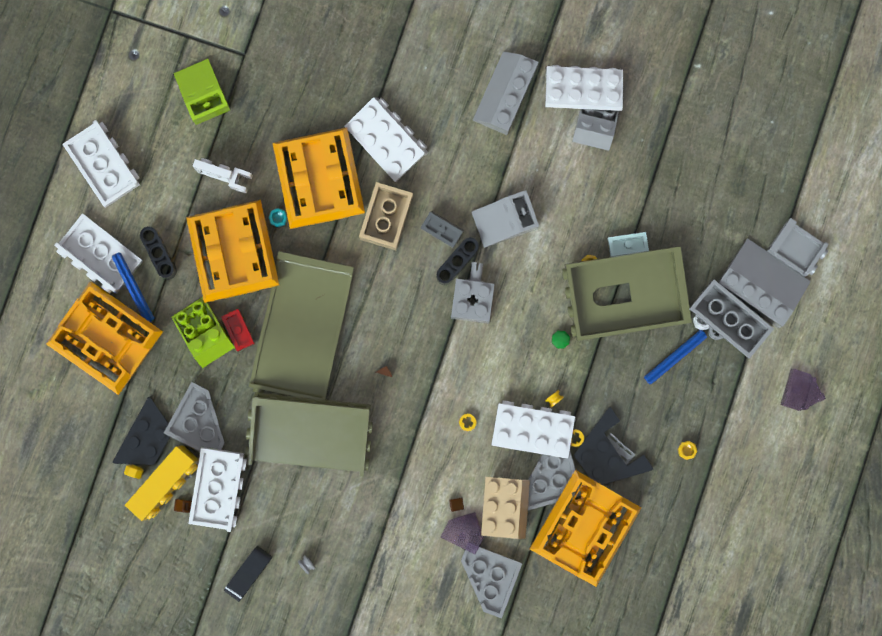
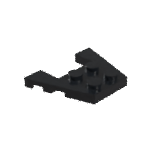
M611 407L605 411L584 442L573 454L587 476L601 485L653 470V467L644 455L626 465L604 434V432L620 422Z

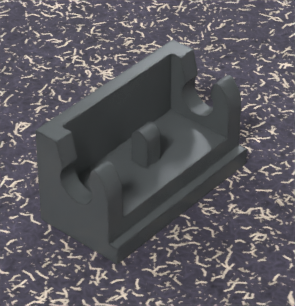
M433 211L429 212L421 226L422 230L452 248L458 243L459 238L465 231Z

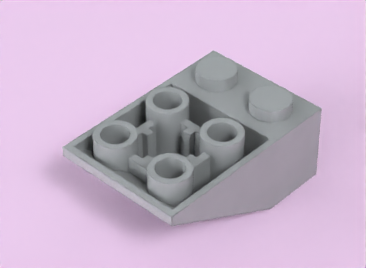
M580 109L572 142L609 151L619 111Z
M526 190L471 212L484 248L539 228Z

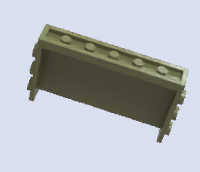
M255 393L252 400V410L249 409L248 421H251V426L247 428L246 440H249V447L245 449V458H248V465H252L253 461L349 470L360 472V477H363L364 472L369 469V459H366V452H370L371 441H368V433L372 434L373 422H369L371 404Z

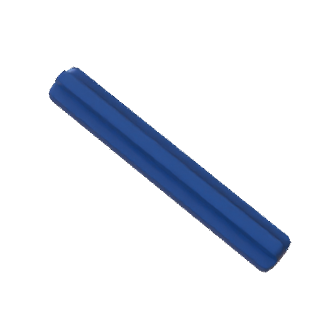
M120 252L114 254L112 259L141 316L149 322L153 321L154 316Z
M699 330L645 375L644 379L648 384L654 383L707 338L705 332Z

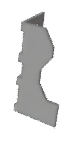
M612 433L609 434L607 438L618 454L626 459L625 464L627 465L635 454Z

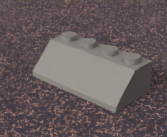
M503 52L473 121L508 135L539 62L521 54Z
M712 280L689 308L749 359L774 330L773 327L716 280Z

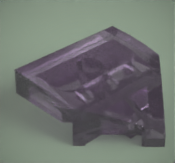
M791 369L780 405L801 411L809 409L810 406L826 398L817 385L816 377L796 369Z
M474 512L449 520L440 538L476 555L484 536L481 535L482 530Z

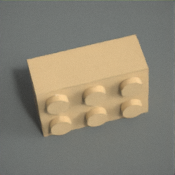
M376 182L359 235L360 240L397 251L412 203L413 193Z
M485 477L482 536L526 539L530 480Z

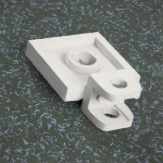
M201 158L200 161L195 159L193 163V168L198 173L227 182L231 189L247 193L246 187L238 185L240 176L252 179V173L238 168H234V171H232L230 167L219 164V167L212 164V161Z

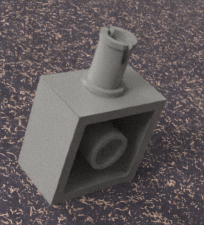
M472 262L470 279H456L451 319L489 324L494 284L481 281L484 264L479 263L478 270L476 271L477 262ZM471 297H475V300L478 301V303H475L474 306H471L470 302H468L467 299L469 300L471 299Z

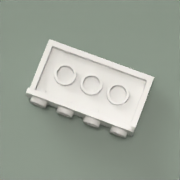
M547 66L545 107L622 111L623 70L616 68Z
M373 97L344 127H347L354 138L385 172L397 182L423 156L428 154L427 146L420 139L417 140L413 136L414 132L410 127L404 126L400 122L402 119L396 112L392 113L387 108L389 105L383 98Z
M94 120V124L63 143V146L102 205L106 208L138 187L140 184L137 180L140 177L134 169L130 170L127 165L129 163L124 153L120 154L117 148L119 146L113 137L110 139L106 134L108 129L104 123Z
M83 213L59 243L56 242L54 245L58 248L56 251L64 258L67 256L73 260L71 262L72 265L79 270L81 268L85 269L88 272L86 276L94 282L99 280L102 283L101 287L108 293L113 291L117 294L125 285L112 259L114 254L118 252L122 254L132 275L143 262V260Z
M503 400L502 404L498 403L492 446L568 459L575 416H571V412L560 410L559 414L552 413L551 408L545 407L535 410L533 405L522 404L521 407L514 406V402Z
M201 447L188 524L226 529L227 532H231V527L235 528L237 516H233L234 509H238L240 503L237 491L238 489L242 490L244 479L240 478V473L245 471L247 459H243L244 453Z

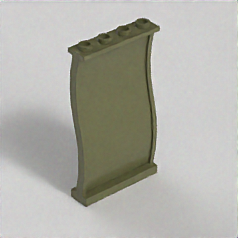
M278 252L276 271L280 285L271 289L249 387L253 388V392L264 393V391H269L274 395L326 400L354 275V267Z

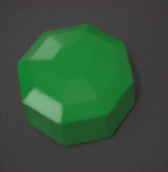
M557 331L552 335L551 343L556 349H564L570 344V336L566 331Z

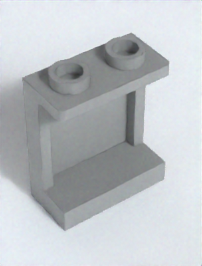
M790 218L785 222L767 249V252L802 276L812 275L818 267L816 263L819 258L823 259L827 254L828 249L826 248L829 244L821 242L797 226V222Z

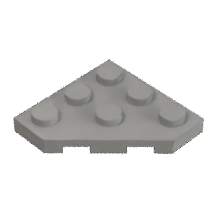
M191 382L164 434L198 452L201 451V447L221 450L225 442L209 391Z
M570 451L568 459L542 454L528 479L530 480L528 510L557 502L575 470ZM580 491L578 492L576 497L581 496Z
M468 542L461 562L483 612L502 619L522 563Z

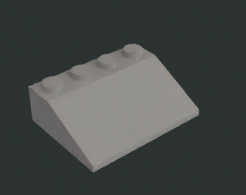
M748 238L718 280L720 285L743 304L777 328L784 326L811 282Z

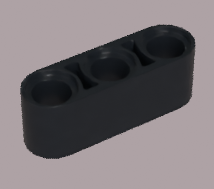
M144 227L140 232V239L157 273L167 280L174 278L177 270L160 234L152 227ZM148 232H154V238L151 241L146 240ZM159 248L162 249V256L159 258H155V250ZM169 265L171 272L168 275H164L162 269Z
M469 237L463 240L438 269L436 278L439 284L449 285L477 254L479 245L476 239ZM467 243H473L475 250L468 252L464 246ZM460 257L463 260L462 265H453V258ZM441 272H449L450 279L447 281L441 280L439 277Z
M257 545L223 591L240 602L273 556Z

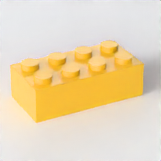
M184 445L176 446L124 506L141 521L154 519L161 511L159 507L167 504L173 498L172 492L180 489L186 483V476L192 475L198 469L199 458Z

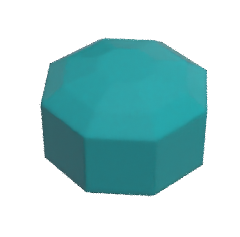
M279 208L272 210L268 217L271 225L277 228L285 226L288 220L286 212Z

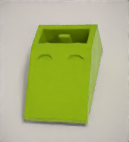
M209 59L173 73L195 125L230 111Z
M203 297L171 317L194 359L202 368L235 348L209 304L204 303Z

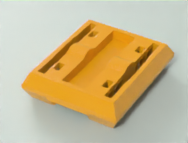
M347 127L273 143L290 229L365 214ZM336 140H341L347 171H342ZM284 151L289 152L294 182H289ZM349 175L353 205H348L343 176ZM294 186L297 191L301 211L300 216H297L294 208L295 204L291 192V187Z
M261 200L186 217L204 303L280 285ZM250 213L255 215L261 241L259 244L256 243V239L253 236L249 218ZM198 225L202 226L207 256H204ZM258 248L263 250L267 277H262L258 259ZM207 260L210 263L215 289H211L209 284L210 279L205 263Z
M90 281L46 344L119 395L163 331ZM96 295L104 302L117 309L119 313L117 315L111 313L94 301V296ZM124 314L149 332V335L147 337L120 318ZM64 339L79 348L87 358L85 360L82 359L78 354L63 345L62 341ZM92 359L116 374L118 379L116 381L89 362Z
M574 470L532 543L530 550L597 587L639 514L641 507L581 472ZM580 491L581 498L576 500L575 498L578 492ZM624 507L627 511L613 534L610 532L613 524H616V519L621 516V510ZM612 512H616V516L614 517V519L611 520L610 516ZM554 534H556L557 539L556 541L552 542L551 539L553 538ZM599 548H601L604 550L603 554H601L595 567L590 573L587 571V569L589 567L591 568L593 564L592 561L593 559H596V554ZM590 553V554H591V559H590V561L587 562L585 559L587 558L588 554Z

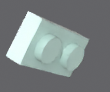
M646 232L607 238L610 257L649 251Z

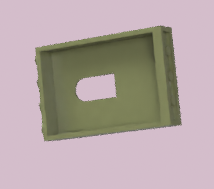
M681 246L564 264L565 268L562 269L563 280H567L568 286L565 288L566 299H570L571 305L568 306L569 318H573V325L570 326L571 334L577 341L692 323ZM629 283L631 302L599 306L593 301V293L597 288Z

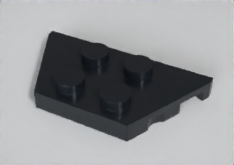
M147 398L112 463L156 465L171 437L164 434L169 423L152 398Z

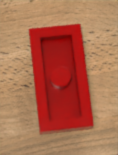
M239 309L221 317L237 352L255 344Z

